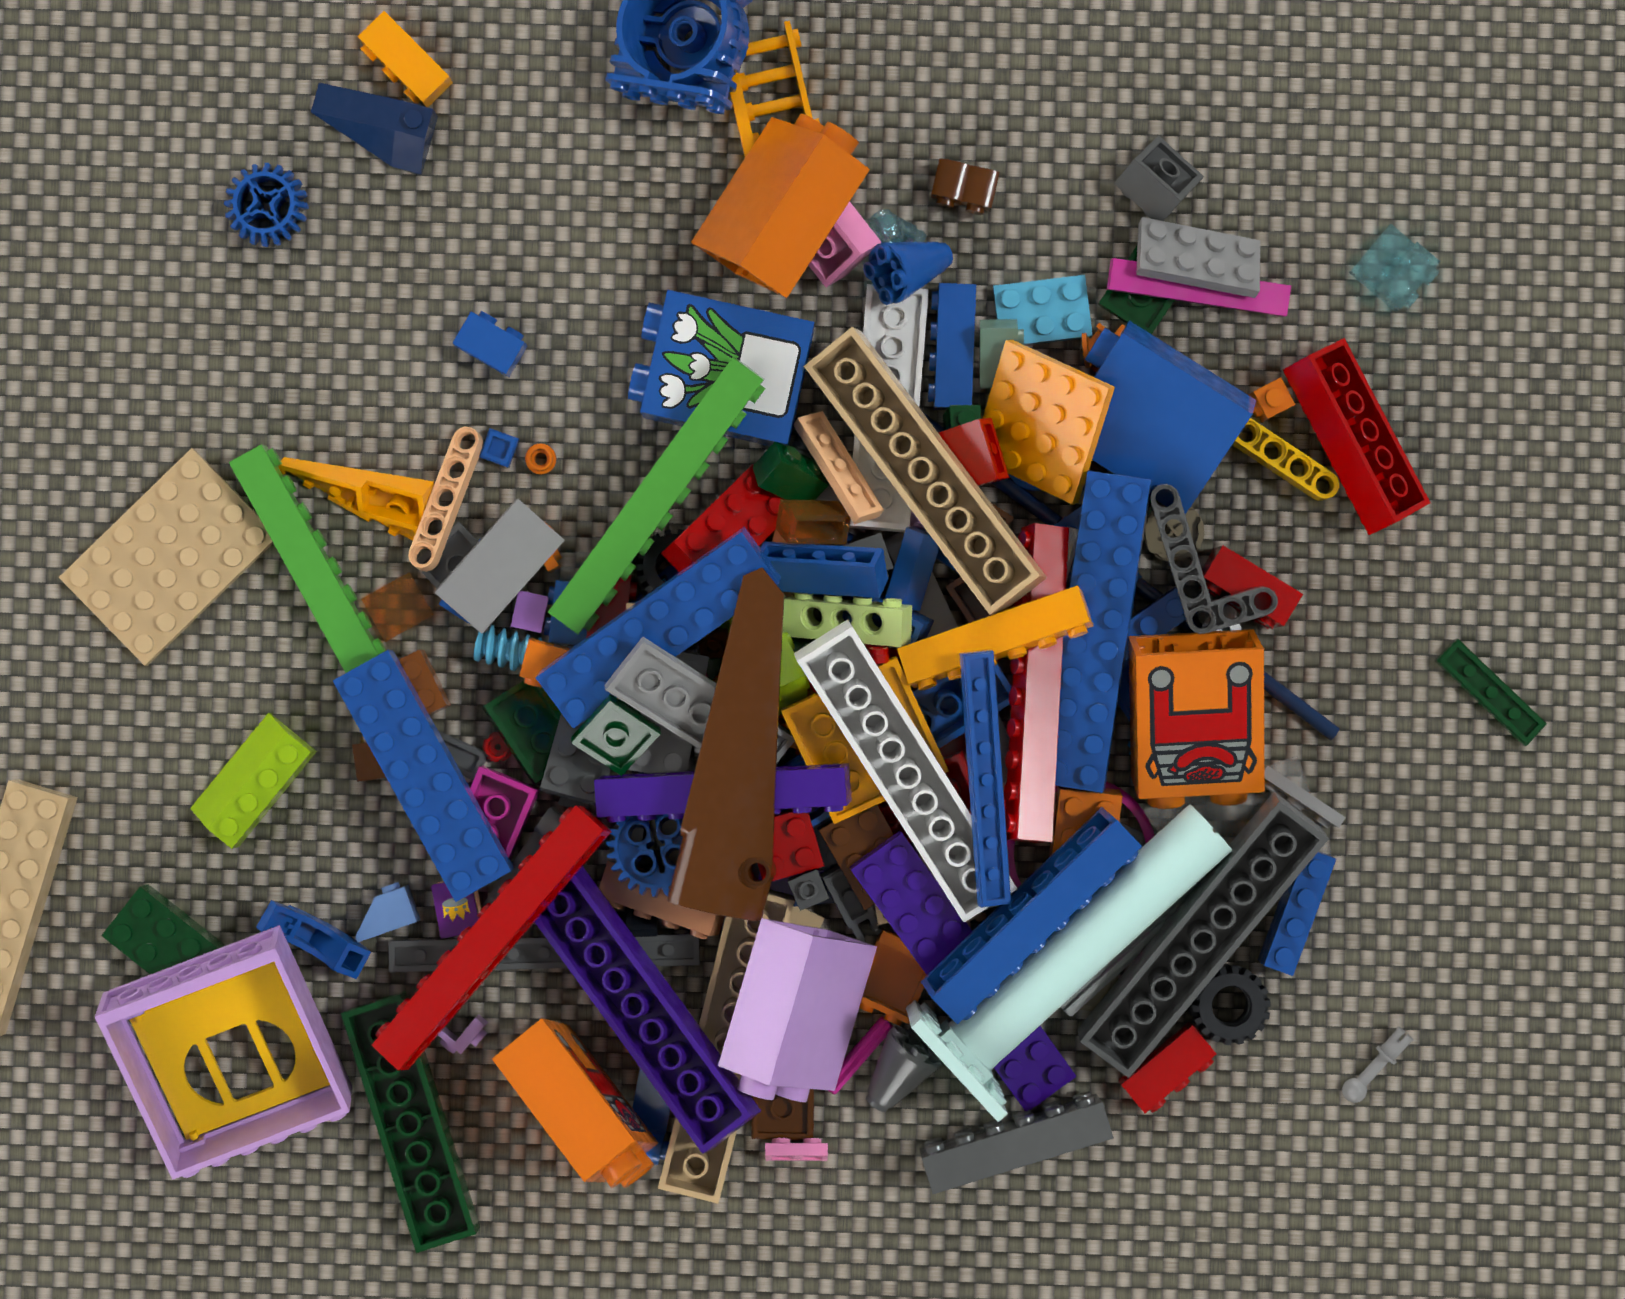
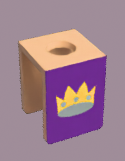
M444 881L431 886L441 939L458 936L469 926L472 928L479 919L477 914L482 909L479 890L455 902Z

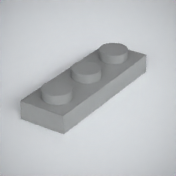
M1264 765L1265 788L1272 793H1277L1278 790L1288 796L1286 800L1288 803L1301 812L1305 807L1314 813L1312 819L1327 829L1330 825L1337 828L1341 826L1346 817L1268 765Z

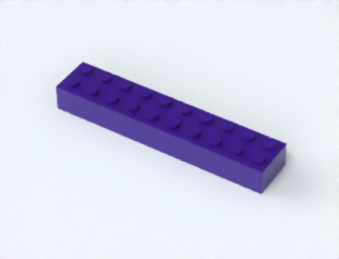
M582 866L538 917L535 923L703 1154L723 1142L760 1113L761 1109L750 1095L737 1089L739 1079L732 1071L718 1066L721 1057L720 1053Z

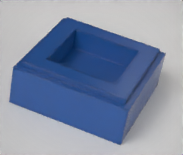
M489 428L479 457L510 468L520 439Z

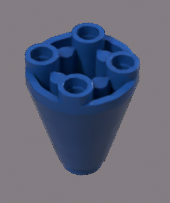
M882 242L877 244L870 252L869 261L864 263L863 270L865 276L872 281L875 290L879 294L880 301L884 305L898 304L944 272L952 264L953 254L946 243Z

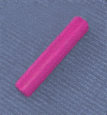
M880 1017L844 1058L835 1091L828 1090L830 1093L837 1094L886 1038L888 1031L893 1025L885 1020L884 1017Z

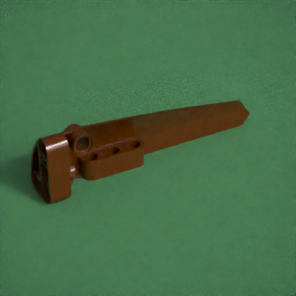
M763 567L744 575L681 825L680 835L683 838L667 899L672 904L690 909L759 922L763 918L771 882L776 875V867L773 862L785 596ZM755 863H760L766 868V877L763 880H759L753 875L752 869Z

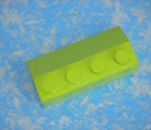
M268 713L190 809L217 838L231 849L238 848L317 751L275 716Z

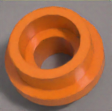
M535 444L528 449L525 462L533 473L539 475L547 474L556 465V454L546 444ZM539 454H545L547 457V461L543 465L536 463V456Z

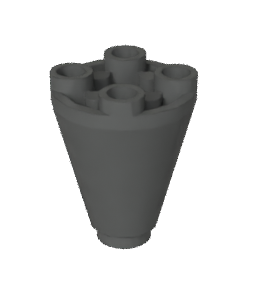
M894 1025L888 1031L868 1087L867 1102L881 1112H886L888 1108H893L942 1065L940 1058L918 1036L911 1026L909 1029H906L899 1025Z

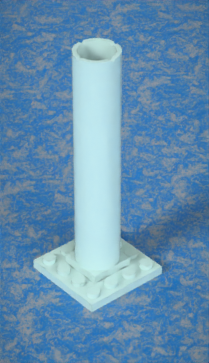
M1190 804L1138 850L1137 857L1130 864L1121 866L1115 872V878L1110 884L1103 888L1100 887L1092 894L1090 903L1081 910L1077 909L1069 917L1068 924L1062 930L1054 931L1046 939L1045 946L1036 954L1031 953L1023 961L1022 968L1015 975H1008L1000 983V988L995 995L985 998L977 1005V1011L971 1018L965 1021L962 1020L958 1025L953 1020L949 1022L947 1019L939 1024L936 1018L937 1015L925 1002L920 1005L914 1000L906 1007L911 1028L997 1122L1008 1114L1004 1106L1007 1101L1001 1092L1000 1084L993 1077L991 1070L1232 851L1219 833H1214L1212 831L1213 827Z

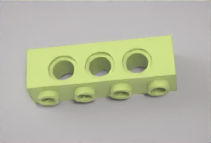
M794 593V595L784 598L783 633L787 632L790 637L817 639L844 622L843 611L845 610L851 615V625L863 644L902 647L911 643L912 605L902 604L901 599L886 598L883 599V602H872V598L853 596V600L842 599V596L824 594V597H816L808 593ZM814 608L821 612V622L815 619L813 615ZM873 613L880 616L882 621L881 627H877L873 623Z

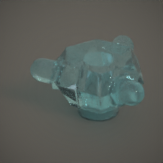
M880 210L870 218V228L880 239L881 243L924 242L926 240V234L923 230H918L916 225L892 213L890 210ZM869 255L862 260L863 264L869 261Z

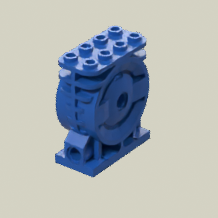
M623 0L617 16V38H615L614 45L619 48L618 55H611L609 62L615 66L614 73H607L605 81L611 84L610 88L612 90L623 92L622 97L630 100L640 101L641 97L650 98L651 102L660 105H668V102L672 101L678 102V106L685 109L696 110V106L706 107V110L711 113L724 114L725 110L732 109L733 103L728 99L729 92H735L737 84L732 81V77L740 72L749 44V24L743 8L753 0H707L714 3L721 10L722 19L708 5L695 0ZM655 14H663L662 17H658V16H654V15H655ZM693 30L692 36L685 41L686 34ZM646 46L657 47L659 55L666 63L684 72L674 74L668 71L660 62L655 51H646Z

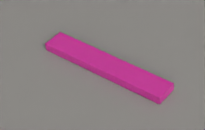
M1112 258L1110 261L1106 290L1286 317L1288 314L1291 285L1260 281V292L1256 298L1136 275L1137 261Z

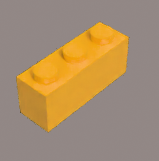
M385 11L358 35L363 44L360 48L361 51L372 62L378 59L385 66L382 72L394 84L399 80L407 88L403 93L414 104L421 102L425 107H429L453 83L450 76Z

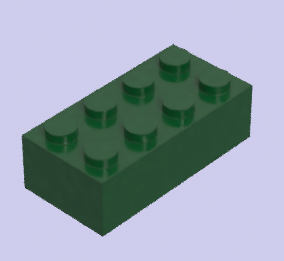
M149 884L138 888L101 935L150 975L226 946Z

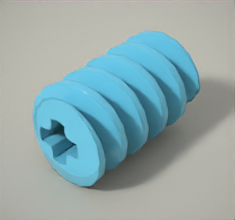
M491 625L487 632L482 634L478 632L473 653L474 660L479 662L485 655L486 664L491 665L497 658L498 667L500 668L505 667L509 661L510 670L516 671L520 664L522 666L530 635L527 634L523 641L520 642L517 631L509 639L507 638L505 628L497 636L495 635L494 625Z

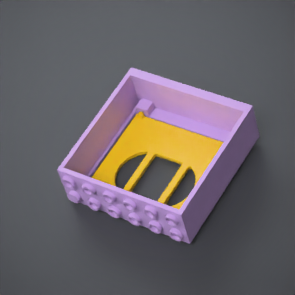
M280 925L103 992L95 1019L172 1180L181 1176L183 1178L191 1177L198 1173L200 1169L210 1165L213 1167L220 1166L226 1163L229 1158L239 1154L249 1155L262 1145L280 1143L288 1135L299 1131L301 1133L309 1132L322 1122L340 1120L350 1112L353 1086ZM128 1020H130V1022H131V1024H132V1026H133V1028H134V1030H135V1032H136V1034H137V1037H138V1039H139V1041H140V1043H141V1045H142V1047H143V1049H144V1051H145V1053H146V1056H147V1058H148V1060H149V1062H150V1064H151V1066H152V1068H153V1070H154V1072H155V1074H156V1077H157V1079H158V1081H159V1083H160V1085H161V1087H162V1089H163V1091H164V1093H165V1096H166V1098H167V1100H168V1102H169V1104H170V1106H171V1108H172V1110H173V1112H174V1115H175V1117H176V1119H177V1121H178V1123H179V1125H180V1127H181V1129H182V1131H183V1134H184V1136H185L186 1139H184V1137H183V1135H182V1133H181V1130H180V1128H179V1126H178V1124H177V1122H176V1120H175V1118H174V1116H173V1114H172V1111H171V1109H170V1107H169V1105H168V1103H167V1101H166V1099H165V1097H164V1095H163V1093H162V1090H161V1088H160V1086H159V1084H158V1082H157V1080H156V1078H155V1076H154V1074H153V1071H152V1069H151V1067H150V1065H149V1063H148V1061H147V1059H146V1057H145V1055H144V1052H143V1050H142V1048H141V1046H140V1044H139V1042H138V1040H137V1038H136V1036H135V1034H134V1031H133V1029H132V1027H131V1025H130V1023H129ZM257 1020L276 1025L290 1038L295 1050V1065L287 1079L282 1078L256 1022ZM245 1024L274 1085L245 1097L234 1099L206 1038ZM193 1045L198 1046L224 1103H216L203 1098L189 1084L185 1074V1058Z

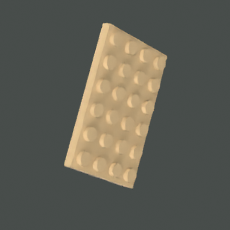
M191 448L59 578L144 666H148L273 544V541L258 514L195 449Z

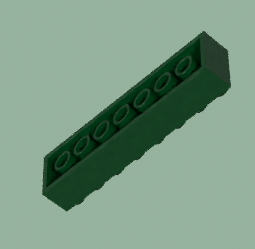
M406 991L347 1009L341 1013L413 1245L416 1253L475 1235L480 1229V1224L425 1051L409 1070L398 1071L372 1046L373 1042L378 1038L376 1032L386 1022L389 1021L391 1023L398 1014L396 1012L397 1007L408 998Z

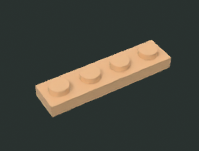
M820 411L798 417L793 424L853 523L858 524L880 517L884 511L883 507L824 412Z

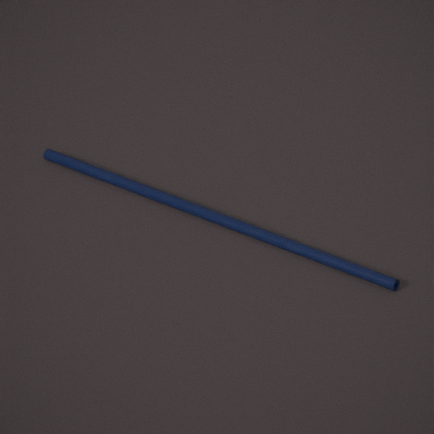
M923 412L938 433L944 431L940 424ZM1011 478L990 482L1044 524L1054 525L1063 519L1027 490L1017 485ZM1142 578L1136 583L1135 593L1150 604L1164 595ZM1193 617V624L1198 628H1202V623ZM1186 620L1179 624L1188 633H1195L1190 629ZM1264 671V691L1330 741L1337 735L1340 730L1338 726Z

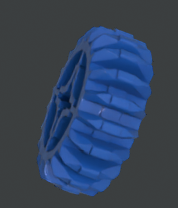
M264 163L263 171L261 172L259 166L253 164L252 174H249L245 169L241 170V175L244 177L242 181L235 177L232 178V182L237 186L235 190L231 188L226 189V193L233 197V199L225 200L224 205L233 209L225 213V216L229 220H234L230 225L234 231L241 229L239 237L243 240L249 237V242L252 245H256L261 238L262 246L268 247L270 238H272L274 244L279 246L281 245L280 236L283 235L288 241L292 239L291 234L288 232L290 229L296 232L301 231L296 221L305 222L307 220V217L299 212L300 210L309 209V205L300 200L305 199L308 195L305 190H299L303 184L299 179L293 180L294 173L288 170L283 174V167L277 165L272 172L271 165ZM276 182L284 187L279 190L275 188L270 192H265L258 184ZM251 191L253 201L246 208L247 212L244 213V200L248 192ZM259 194L269 201L270 210L274 216L263 208V200ZM289 196V210L286 217L282 219L280 208L287 202L286 198ZM268 218L275 226L256 228L249 225V223L253 220L259 221L260 219Z

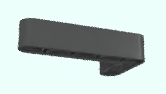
M1168 484L1158 485L1152 490L1150 495L1151 506L1190 629L1195 633L1205 634L1266 616L1276 609L1278 600L1275 592L1264 586L1254 587L1211 600L1179 493L1172 485ZM1161 489H1168L1173 494V503L1168 507H1160L1156 502V494ZM1171 519L1179 520L1183 526L1182 533L1178 537H1169L1165 532V525ZM1179 550H1188L1192 555L1191 563L1185 568L1178 567L1174 562V556ZM1189 580H1196L1201 585L1200 594L1194 598L1185 596L1183 592L1184 584ZM1260 592H1267L1271 597L1269 607L1262 610L1257 609L1254 605V597ZM1229 601L1239 603L1241 609L1240 614L1233 619L1226 618L1223 614V607ZM1199 610L1207 611L1210 615V622L1204 628H1198L1192 622L1193 615Z

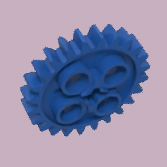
M668 814L656 815L657 819H654L657 838L662 844H665V846L660 847V853L665 866V872L661 874L658 856L653 849H650V847L655 845L650 828V820L639 821L637 816H626L625 821L616 822L619 825L618 830L609 829L612 831L610 834L615 837V840L606 842L608 847L614 849V852L608 854L607 858L609 860H617V863L611 867V870L613 872L623 871L618 880L624 882L630 879L628 889L631 891L637 885H640L639 894L642 896L646 894L649 888L654 898H657L659 889H662L668 897L676 867L669 865L668 857L671 852L675 850L680 851L683 838L680 835L683 819H668ZM668 820L677 822V830L672 835H664L662 833V825ZM637 827H644L647 831L645 839L641 842H633L631 839L632 831ZM644 857H649L653 860V867L647 873L639 872L637 867L638 862Z

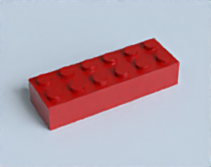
M1345 338L1283 369L1289 385L1301 404L1303 412L1313 427L1368 535L1404 519L1431 503Z

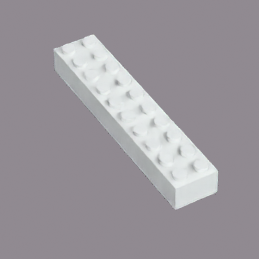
M846 620L795 652V658L963 922H966L988 908H981L977 905L971 814L849 620ZM1009 875L1010 892L1012 893L1017 890V887Z

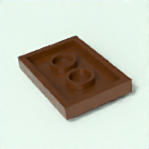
M878 805L836 824L831 820L818 827L819 832L864 910L875 905V903L849 867L894 835Z

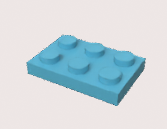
M1085 275L993 286L996 319H1017L1018 329H1024V345L1082 339V333H1087L1089 338L1093 336Z

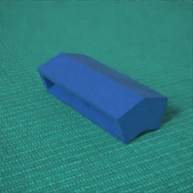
M915 526L906 527L885 599H901L902 604L912 605V610L915 611L921 610L939 550L938 545L927 530Z

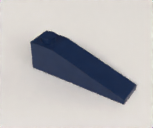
M324 83L318 84L311 109L312 114L355 141L389 166L422 176L438 119L434 109L394 98Z

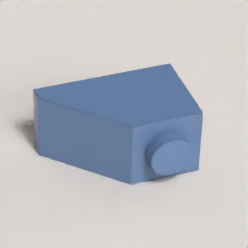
M399 882L381 888L383 894L374 897L355 936L357 943L421 920L409 885L400 887Z

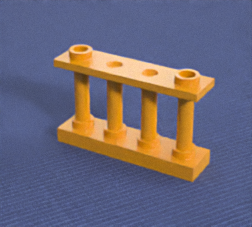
M790 20L784 22L785 35L750 42L746 56L788 47L792 61L791 65L745 75L744 72L736 73L732 77V81L737 84L735 92H730L744 157L747 156L760 136L758 132L752 133L750 121H755V117L802 107L804 114L812 118L796 49L802 47L798 28L792 30ZM791 77L796 78L798 95L754 105L751 102L745 103L743 92L748 91V87Z

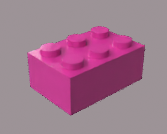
M479 766L470 789L511 861L540 789L486 766Z

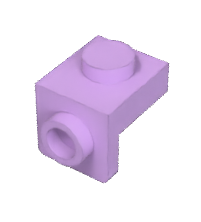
M480 1015L476 1016L459 1038L448 1028L444 1027L438 1034L442 1038L440 1044L453 1054L456 1051L462 1054L470 1044L476 1047L484 1038L487 1032L483 1028L488 1022Z

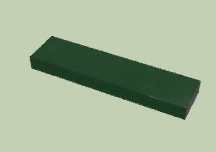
M1458 638L1436 658L1435 662L1523 746H1527L1547 725L1535 711Z

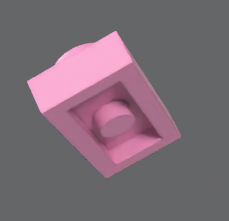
M773 1138L772 1143H765L766 1161H828V1143H821L819 1138H805L803 1143H790L788 1138Z

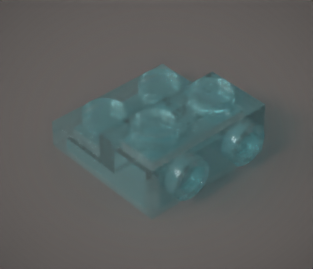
M1390 224L1349 273L1397 312L1403 306L1406 309L1411 307L1420 296L1416 292L1420 285L1424 283L1428 286L1440 272L1436 269V266L1441 261L1418 242L1413 243Z

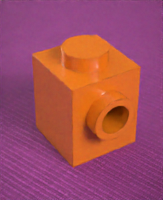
M1281 377L1249 394V396L1256 400L1253 414L1256 418L1259 417L1261 422L1295 405Z

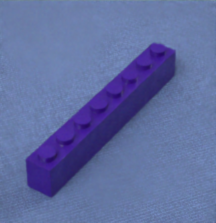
M849 763L776 767L775 814H779L781 809L793 808V813L812 812V807H824L825 812H837L844 810L843 806H847L852 801ZM695 771L623 774L622 776L601 775L594 779L597 817H607V822L625 821L626 816H637L639 821L657 819L656 815L668 814V819H683Z

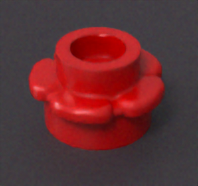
M498 732L491 733L489 738H486L483 742V751L486 752L487 758L490 761H505L512 754ZM496 744L501 745L500 750H497L495 748Z

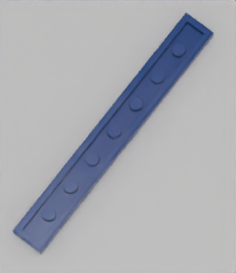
M994 651L964 652L959 654L977 905L983 908L1011 904Z

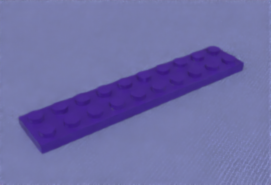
M898 831L849 867L926 975L972 932L968 924L962 921L941 886L901 831ZM1041 1026L1034 1030L994 1067L1025 1111L1033 1109L1077 1077Z

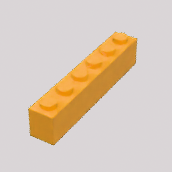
M1077 585L899 647L897 650L908 684L913 688L918 687L919 690H926L936 686L937 680L946 677L949 680L961 678L959 653L993 650L994 665H996V660L1006 656L1009 659L1022 657L1027 654V649L1038 646L1039 649L1051 647L1057 644L1056 639L1067 635H1069V638L1083 636L1088 633L1087 628L1094 625L1083 592Z

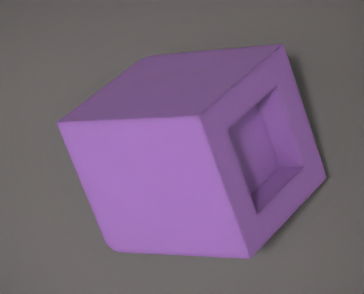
M519 591L511 627L544 634V620L549 598L544 595Z

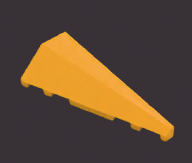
M284 457L281 460L282 464L278 466L283 475L289 472L303 480V486L306 488L316 487L327 493V499L368 522L374 519L388 527V533L393 536L401 534L412 541L434 487V481Z

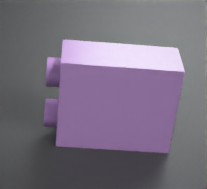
M761 918L718 1064L719 1067L741 1075L737 1087L739 1091L767 1100H774L776 1094L798 1102H807L810 1089L835 1091L877 946L828 929Z

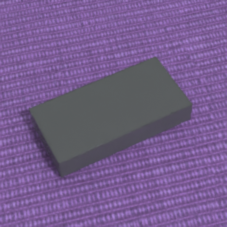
M439 731L462 775L474 780L479 766H484L488 755L486 752Z

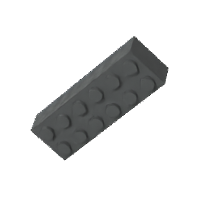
M1090 1091L1074 1095L1072 1097L1073 1101L1061 1104L1060 1100L1043 1105L1044 1110L1032 1113L1031 1110H1024L1015 1113L1013 1120L1002 1123L1001 1120L997 1122L995 1119L984 1123L983 1129L972 1132L971 1128H966L955 1132L954 1138L943 1141L942 1137H938L924 1142L925 1147L919 1148L932 1194L1114 1139L1103 1102L1097 1094L1091 1095Z

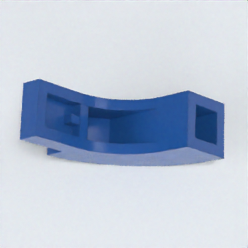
M273 900L270 901L256 926L258 930L263 932L280 925L288 943L317 957L333 971L357 979L371 954V951L361 943H357V940L329 923L294 906H285Z

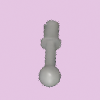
M1398 1026L1396 1031L1382 1046L1378 1045L1376 1047L1379 1054L1358 1078H1350L1345 1081L1342 1086V1093L1346 1100L1352 1103L1362 1101L1367 1095V1085L1388 1062L1394 1065L1397 1063L1395 1059L1414 1041L1409 1034L1401 1041L1399 1040L1406 1032Z

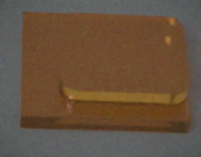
M411 572L361 599L385 642L434 616Z

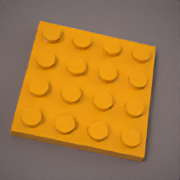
M1006 340L983 418H992L1008 474L1072 505L1079 503L1087 472L1093 459L1115 387L1017 341Z
M897 657L890 658L887 663L877 664L945 773L949 772ZM818 693L781 709L806 765L849 763L852 801L847 806H843L844 810L828 812L834 824L886 801Z

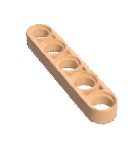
M471 427L459 428L454 433L409 549V561L420 571L428 572L438 565L483 448L481 435ZM466 435L475 436V443L470 449H462L460 445L462 438ZM456 463H462L464 465L463 474L460 477L452 478L450 476L451 467ZM447 491L452 492L453 501L451 504L445 507L440 506L439 497L441 494ZM434 520H440L442 522V530L436 535H430L428 533L429 524ZM422 549H430V560L425 564H419L417 562L418 553Z

